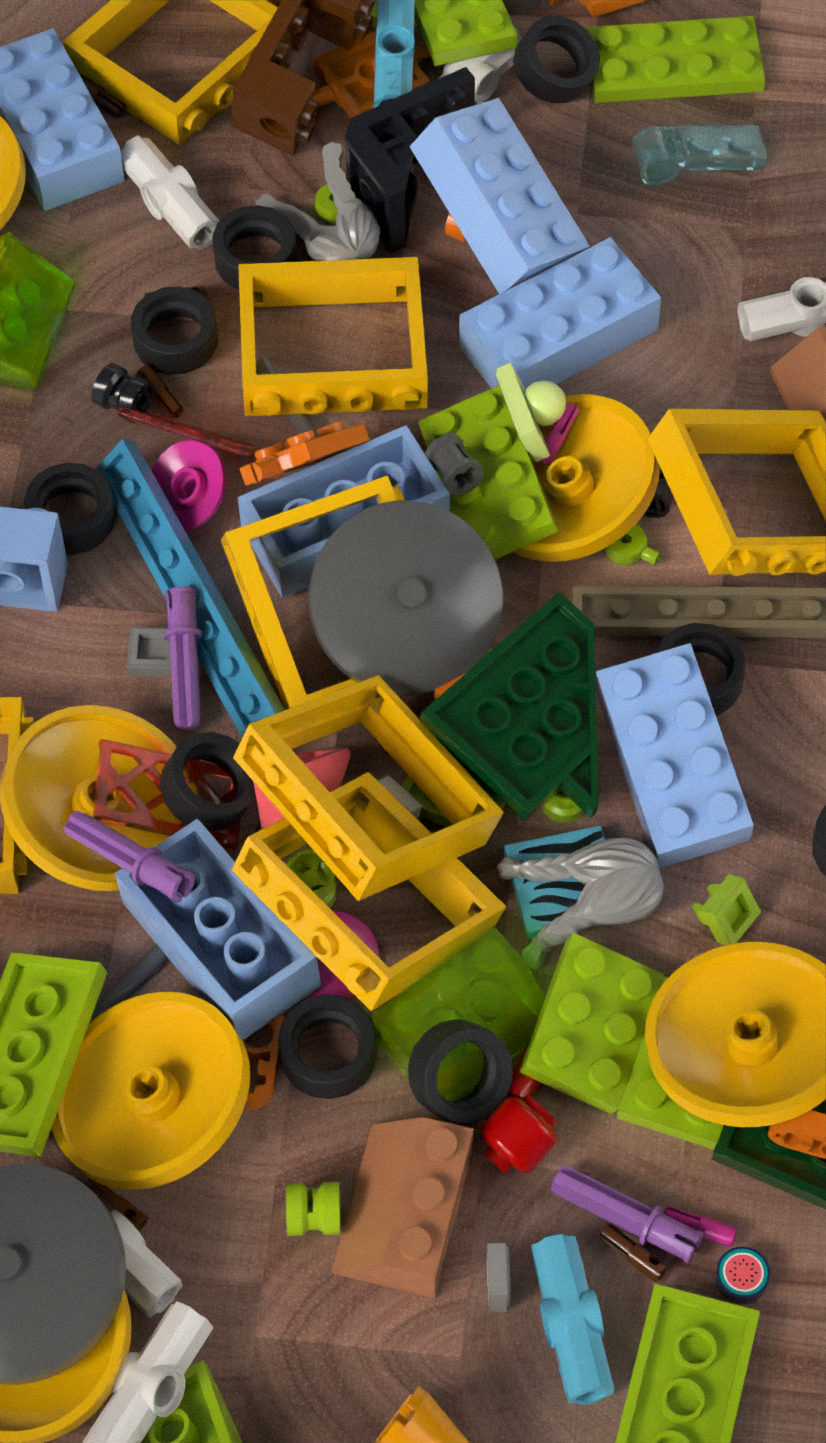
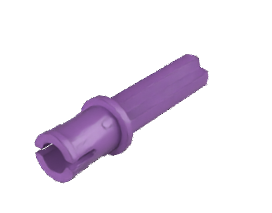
M175 587L165 592L168 630L164 632V639L170 642L174 725L177 730L191 731L201 726L197 640L202 638V631L197 626L196 590L191 587Z
M80 811L72 812L69 816V821L64 825V831L67 836L132 873V879L138 885L147 884L154 887L175 902L182 901V896L186 898L191 892L195 880L194 874L168 861L163 857L162 851L158 848L149 847L146 849Z
M562 1166L553 1179L551 1191L554 1195L640 1237L639 1243L644 1246L650 1242L690 1264L696 1255L694 1247L699 1249L704 1232L697 1231L663 1214V1207L659 1205L653 1209L569 1166Z

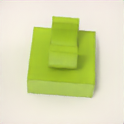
M728 874L721 884H710L707 887L711 896L704 905L694 903L692 906L699 921L703 925L709 926L717 943L722 945L737 943L761 913L744 878Z

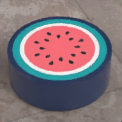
M744 1246L726 1251L719 1259L715 1273V1281L720 1293L729 1301L738 1304H749L757 1301L767 1290L770 1280V1267L765 1257L757 1250Z

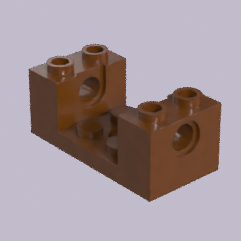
M282 0L233 88L231 127L291 156L295 154L300 143L307 145L317 125V121L313 120L319 107V102L313 100L316 83L290 71V64L286 61L292 50L296 52L301 50L308 32L350 51L357 37L362 40L366 37L374 19V16L370 15L376 0Z

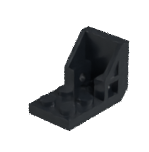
M467 67L351 118L345 134L347 181L352 186V191L356 194L357 198L371 207L380 227L379 239L390 254L406 247L417 197V179L410 169L412 164L419 162L412 152L410 145L436 117L475 105V77Z

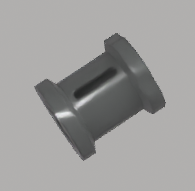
M446 433L433 440L427 447L425 455L434 470H439L444 477V486L449 493L463 495L476 488L481 482L484 469L478 460L470 458L465 452L463 440L459 435Z

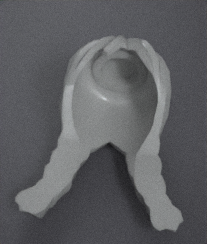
M331 141L329 144L324 145L322 150L325 162V180L328 182L330 192L333 194L334 204L338 209L335 226L319 225L315 219L305 212L298 210L293 205L276 201L267 193L262 194L260 198L255 200L256 205L273 208L289 219L295 229V234L300 235L304 241L307 253L314 261L369 259L377 250L380 227L371 207L357 198L356 194L352 191V186L347 181V175L341 169L343 149L340 143Z
M611 838L594 842L573 853H564L559 856L550 855L542 859L533 858L523 861L517 860L514 857H504L496 866L499 871L498 877L503 880L518 877L519 879H527L532 882H551L572 877L585 884L577 903L567 908L562 916L556 917L550 924L544 925L538 935L533 937L532 942L522 949V960L526 968H533L534 970L539 969L543 965L546 954L553 946L564 943L573 932L577 934L579 930L589 928L594 924L620 925L646 919L660 903L664 890L656 855L644 843L630 838Z

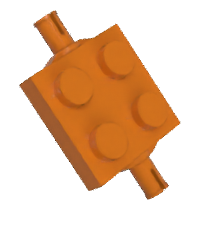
M376 31L367 34L364 40L356 39L350 51L338 47L313 58L314 71L325 84V86L315 90L313 100L319 102V107L333 101L344 109L350 119L373 108ZM425 41L414 45L412 91L430 83V80L420 69L418 63L431 57Z
M338 421L317 429V438L314 431L310 430L286 439L287 442L284 443L285 450L282 449L279 443L254 452L257 461L239 468L245 486L268 478H279L284 473L308 466L328 457H333L370 441L364 423L345 429L343 421Z

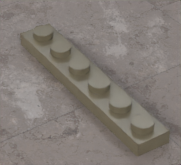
M572 587V603L594 623L595 637H664L679 626L703 623L713 624L726 630L734 638H826V588Z

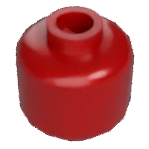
M526 1095L522 1100L514 1096L508 1097L481 1127L480 1134L489 1145L482 1154L505 1174L512 1166L521 1173H530L556 1145L558 1136L553 1127L558 1121L529 1095Z

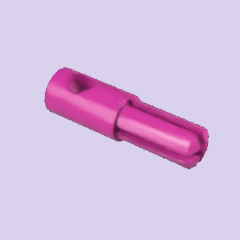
M566 403V410L562 417L549 429L544 440L550 456L540 460L542 463L550 466L566 439L567 432L579 413L577 406Z
M670 1205L666 1207L663 1214L697 1231L704 1232L703 1238L732 1248L738 1227L703 1215L699 1216Z

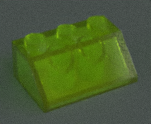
M10 232L0 236V384L32 391L39 384L76 282Z
M492 927L372 1013L376 1041L408 1080V1064L414 1046L427 1030L443 1021L461 1019L476 1023L492 1031L505 1043L511 1058H513L525 1049L531 1039L545 997L524 959L495 927ZM462 1042L452 1048L441 1061L437 1073V1089L439 1094L445 1099L456 1100L480 1081L484 1068L483 1053L476 1044Z

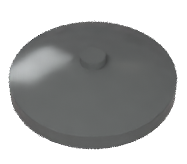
M400 500L377 504L360 511L345 521L330 536L319 552L311 572L308 588V607L317 640L326 655L340 671L357 683L379 675L397 696H413L434 692L436 688L467 673L485 656L495 639L500 625L503 608V590L499 570L492 553L480 535L469 524L441 507L425 502Z
M15 1164L0 1167V1384L21 1385L45 1380L65 1371L84 1358L97 1345L117 1313L123 1296L126 1278V1257L123 1240L119 1228L106 1205L94 1192L71 1175L54 1168L34 1164Z

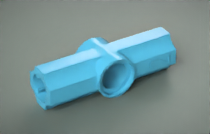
M378 0L373 108L412 91L415 0Z
M564 1234L544 1237L538 1243L531 1245L530 1252L542 1296L540 1310L543 1327L550 1349L555 1348L564 1393L568 1404H579L582 1406L600 1402L602 1399L614 1395V1385L602 1342L604 1328L597 1296L593 1289L589 1290L584 1264L576 1237Z

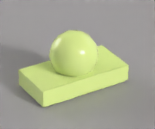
M511 362L497 368L496 376L519 438L531 460H534L536 463L549 457L550 453L539 426L553 425L562 417L566 410L565 393L554 382L546 380L533 382L525 389Z

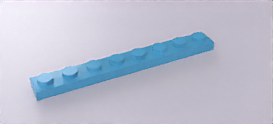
M121 439L96 467V470L109 482L114 506L164 597L166 590L175 587H191L196 590L197 626L202 631V638L197 640L198 659L240 736L243 738L250 723L282 712L285 709L136 442Z

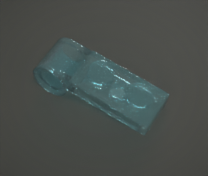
M758 125L656 126L641 130L632 139V148L641 179L650 186H660L671 182L676 178L680 170H763L768 160Z

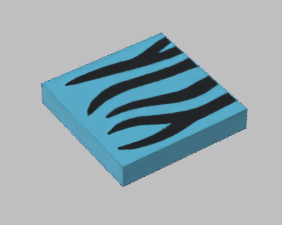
M601 826L504 845V856L514 857L517 860L523 861L533 858L542 859L550 855L559 856L564 853H573L587 845L605 839ZM518 877L511 879L527 941L537 936L544 925L550 924L556 917L562 916L567 908L576 904L585 884L572 877L551 882H532L527 879H519Z

